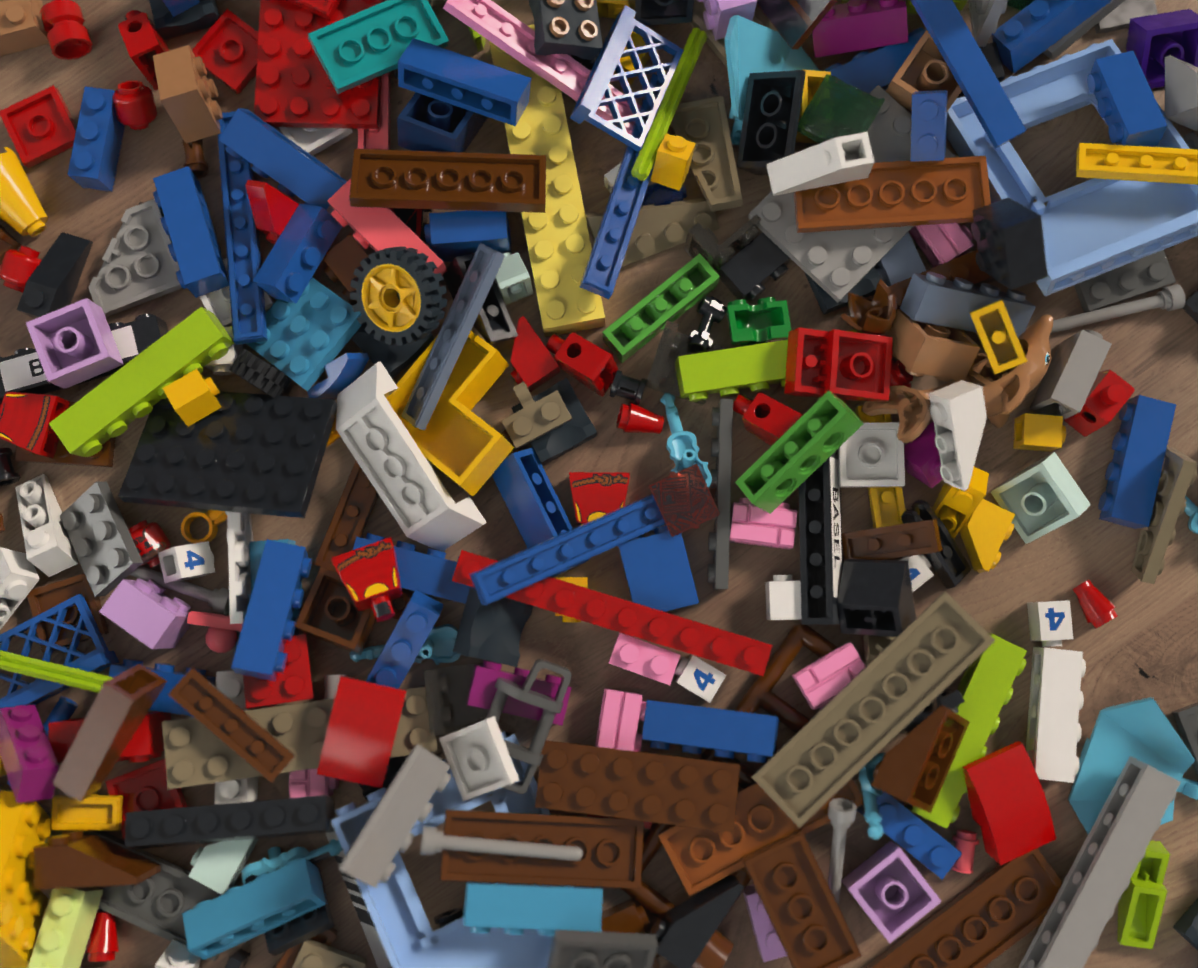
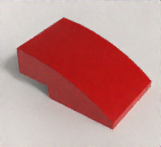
M798 327L789 331L784 394L821 398L829 390L841 400L889 401L893 337L837 329L822 331Z
M340 676L317 775L382 788L407 691Z
M1020 741L963 766L972 817L981 827L985 852L1000 866L1056 839L1044 791L1026 749Z

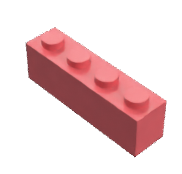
M351 178L327 200L334 210L330 215L343 228L348 224L355 231L352 235L353 238L365 250L369 246L375 252L399 246L406 247V249L413 248L418 250L417 254L424 253L428 256L427 263H435L437 266L433 271L435 274L441 273L443 275L447 272L444 262L389 208L351 207L349 200Z

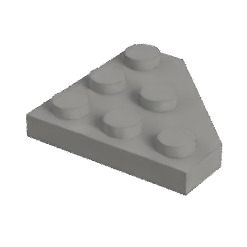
M155 199L126 209L121 219L123 224L116 238L112 237L102 258L104 263L97 277H93L88 287L93 302L103 309L105 317L182 289L176 275V271L180 270L178 262L173 260L168 248V244H171L172 241L170 235L166 234L161 224V218L164 217L162 209H159Z

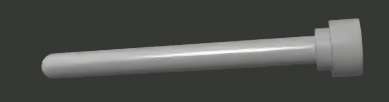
M1179 284L1163 287L1162 291H1159L1156 296L1054 320L1051 333L1159 307L1167 311L1181 309L1185 306V294Z
M139 566L130 574V576L145 581L151 579L162 587L208 602V606L212 607L214 612L226 616L230 613L229 589L222 587L220 590L214 589L212 591L184 580L165 584L161 572Z
M843 798L832 799L829 802L828 818L834 826L828 886L838 907L847 828L855 821L856 815L855 803Z
M423 826L420 855L434 856L435 852L441 853L442 849L578 861L583 856V851L579 847L443 835V831H437V827Z

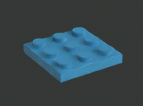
M312 277L296 304L277 299L267 311L268 341L248 343L247 345L308 392L325 371L324 366L335 359L361 327L357 318L362 314L360 311L354 312L352 305Z

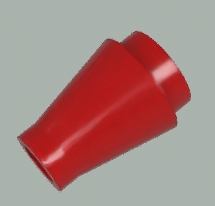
M631 402L629 405L621 404L616 428L623 429V433L660 434L664 424V416L655 414Z
M1090 580L1072 589L1078 598L1087 623L1091 622L1095 629L1118 616L1114 610L1116 606Z
M97 912L84 953H88L87 961L89 962L114 961L116 952H119L115 916L108 912Z

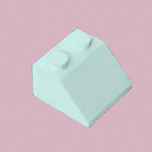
M1055 452L1030 465L991 491L1000 507L1015 514L1011 523L1014 524V528L1025 544L1078 518L1091 505Z

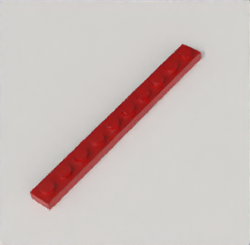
M461 550L452 581L475 588L470 574L498 561ZM547 577L505 596L512 600L760 676H764L772 649L771 644L552 577Z

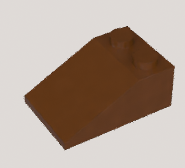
M941 705L884 755L883 760L874 769V781L871 786L931 813L970 722L951 709Z
M63 831L62 835L48 837L46 843L34 847V890L136 885L161 871V864L96 834L83 835V831Z

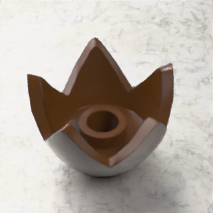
M880 279L872 300L849 292L848 307L851 317L845 313L840 316L849 326L860 333L883 335L892 328L896 318L897 297L894 293L892 294L889 287Z

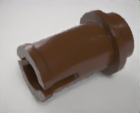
M202 139L193 141L192 144H186L182 140L186 159L183 167L189 166L197 178L206 176L209 165L204 159Z

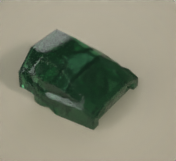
M827 74L800 118L797 131L819 144L833 138L867 132L885 99H878L835 76Z

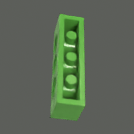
M699 253L602 332L603 342L621 363L625 362L698 303L705 295L714 290L718 285L720 276Z
M828 390L735 483L753 505L771 514L864 423L845 402Z

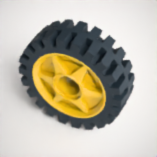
M399 246L374 252L360 262L361 266L357 267L353 273L357 277L351 279L350 286L356 288V290L350 292V299L357 300L358 303L352 305L354 312L360 311L362 314L357 318L360 325L367 323L368 325L364 330L368 334L376 333L374 338L378 341L385 340V344L404 345L418 341L437 329L440 325L438 321L443 319L445 312L441 309L447 306V299L442 298L441 295L447 293L446 286H439V281L444 280L442 274H435L433 272L437 268L435 263H427L428 256L424 253L417 254L418 250L413 248L406 249V247Z

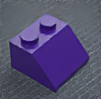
M1191 9L1130 19L1126 51H1134L1151 89L1165 86V57L1174 56L1198 67V14Z

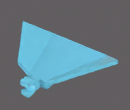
M733 15L730 18L725 36L731 97L729 118L734 120L733 130L730 135L732 144L740 145L750 73L802 69L820 71L801 46L798 50L791 49L779 32L739 15Z
M1152 697L1100 710L1090 739L1086 738L1079 758V771L1068 801L1088 835L1130 756L1180 781L1177 792L1198 800V781L1183 777V774L1195 762V759ZM1174 800L1169 804L1162 817L1161 825L1173 820Z

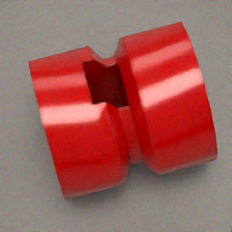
M55 0L42 6L40 17L47 32L51 52L55 57L71 60L84 57L90 53L92 42L88 30L83 26L85 20L81 8L76 2L71 0Z

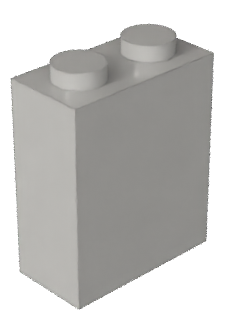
M1083 329L1061 342L1029 409L1041 415L1063 416V420L1080 413L1112 343L1104 340L1103 336L1096 331Z

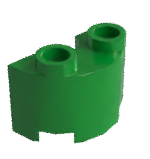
M766 297L757 300V305H748L746 300H734L727 305L726 310L732 345L740 343V347L768 343L769 340L775 339L787 340L789 331H792L787 300L776 301L775 297Z

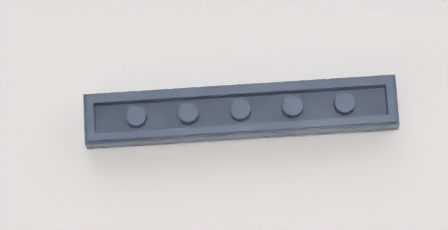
M482 243L477 248L402 413V417L414 427L424 431L505 258V255Z

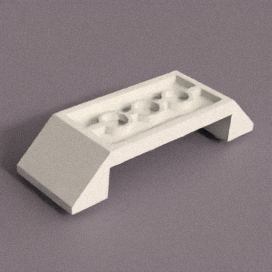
M380 361L337 395L336 431L405 535L419 543L443 552L487 522L470 496L456 504L386 399L398 387Z

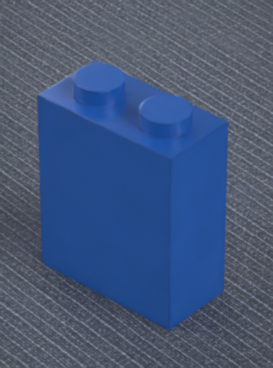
M466 210L429 213L430 224H425L424 227L426 243L429 244L430 249L443 262H450L455 257L476 253L480 243L501 254L506 252L512 254L507 212Z
M672 525L653 529L655 535L643 538L640 535L618 545L632 602L663 612L699 603L681 530L675 529L678 532L676 533L669 527H672Z

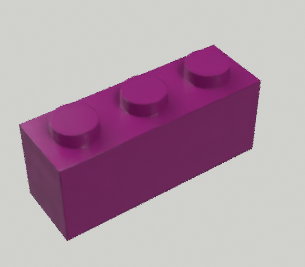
M850 0L848 3L833 5L812 31L815 58L908 42L907 6L905 0Z
M483 660L482 666L475 664L466 699L467 705L489 710L497 691L495 684L498 677L511 680L523 686L530 670L515 667L514 673L501 670L502 664ZM546 674L545 680L536 678L530 690L555 698L562 677ZM568 686L562 701L564 704L561 712L556 713L552 724L563 726L571 692L570 686ZM508 695L502 713L540 721L544 709Z
M17 705L0 708V756L16 802L21 803L53 798L55 785L52 783L58 773L59 765L35 705Z

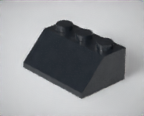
M792 70L749 74L736 168L755 175H768L767 164L794 154L806 71Z

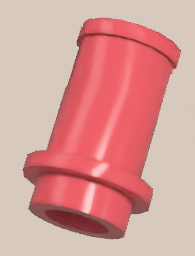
M958 829L956 835H953L952 839L956 841L955 848L962 853L952 866L953 871L973 874L975 845H979V840L976 839L977 833Z

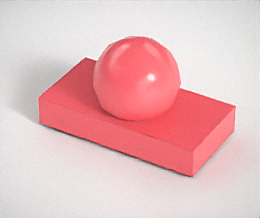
M202 611L188 612L187 624L209 627L205 634V641L213 652L226 653L235 646L238 640L236 631L242 630L243 623L230 624V615L226 616Z

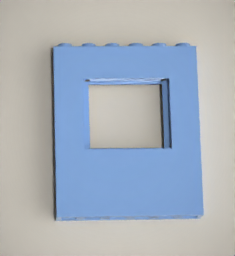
M1110 39L1100 44H1092L1074 54H1066L1046 65H1038L1023 74L1010 76L1000 82L1026 129L1089 104H1093L1098 111V102L1095 95L1089 91L1087 86L1088 74L1091 73L1096 59L1122 52L1114 41ZM965 96L956 98L947 112L946 137L959 157L986 155L991 204L1009 197L1041 215L1048 277L1035 282L1044 296L1056 293L1198 236V185L1093 178L1045 197L1010 141L996 149L994 148ZM1159 106L1168 126L1159 145L1156 147L1190 149L1171 121L1165 118V113Z
M505 731L501 732L504 740L520 745L515 734L507 736ZM511 758L519 778L515 783H520L529 764ZM449 768L447 773L452 775L449 782L441 793L437 790L434 792L429 800L433 804L431 811L423 823L417 820L410 832L416 837L422 834L423 826L436 827L444 823L445 809L471 810L490 800L495 812L551 814L548 809L535 807L538 785L534 776L527 792L524 794L501 787L463 801L451 768ZM385 787L367 795V803L356 807L354 802L335 810L337 817L331 819V823L345 855L386 792ZM399 850L391 862L396 867L385 884L379 881L376 888L355 878L392 968H547L554 936L538 935V929H524V934L522 935L505 934L504 928H490V933L484 934L470 932V927H464L463 917L433 931Z

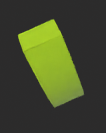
M1150 840L1143 859L1138 863L1130 878L1128 888L1123 891L1118 901L1117 923L1118 942L1120 945L1153 950L1168 892L1163 885L1170 853L1160 841Z

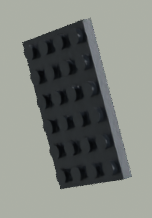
M220 391L216 398L222 408L189 427L176 413L168 398L161 399L152 406L153 410L149 413L118 495L123 502L305 518L337 413L335 399L276 395L273 398L266 394Z

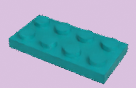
M386 0L308 33V40L337 94L397 69L398 60L413 38L441 48L449 46V39L428 0Z

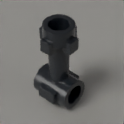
M705 295L701 299L696 310L697 313L703 315L698 330H692L688 336L690 340L688 347L697 353L706 352L711 347L713 340L709 338V333L713 322L719 324L727 311V307L722 305V301L713 296L709 298Z

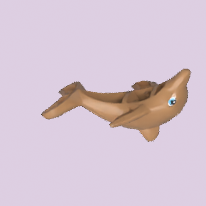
M1045 314L1039 317L1018 337L1027 362L994 374L986 353H978L967 374L966 382L982 386L986 414L996 428H1001L1005 425L1010 413L1036 388L1048 370L1052 359L1049 337L1054 319L1051 315ZM952 380L939 387L927 390H916L907 386H891L889 401H866L862 407V412L869 416L898 414L900 422L896 436L903 443L912 442L922 434L931 421L929 393L956 383L959 380Z

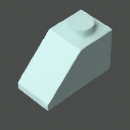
M510 252L503 253L505 258L495 277L505 305L534 294L529 273L518 252L514 254Z
M259 839L210 843L204 848L200 847L190 862V865L194 867L188 877L224 895L228 889L234 886Z

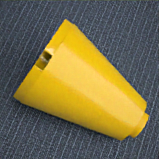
M4 147L6 152L0 154V219L22 236L30 235L35 237L47 228L45 223L48 221V217L17 155L9 147Z

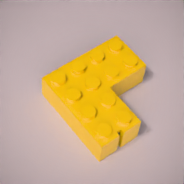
M470 331L425 431L410 424L402 417V413L436 338L396 384L398 389L386 399L425 458L474 497L514 447L502 434L471 411L509 364L497 349L478 335L476 336L473 331Z
M0 791V968H28L49 899L40 889L34 890V847L44 844L45 839L50 836L51 818L37 801L17 803L13 791Z

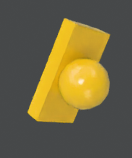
M93 793L81 802L67 795H55L52 798L50 831H119L122 828L123 795H98Z

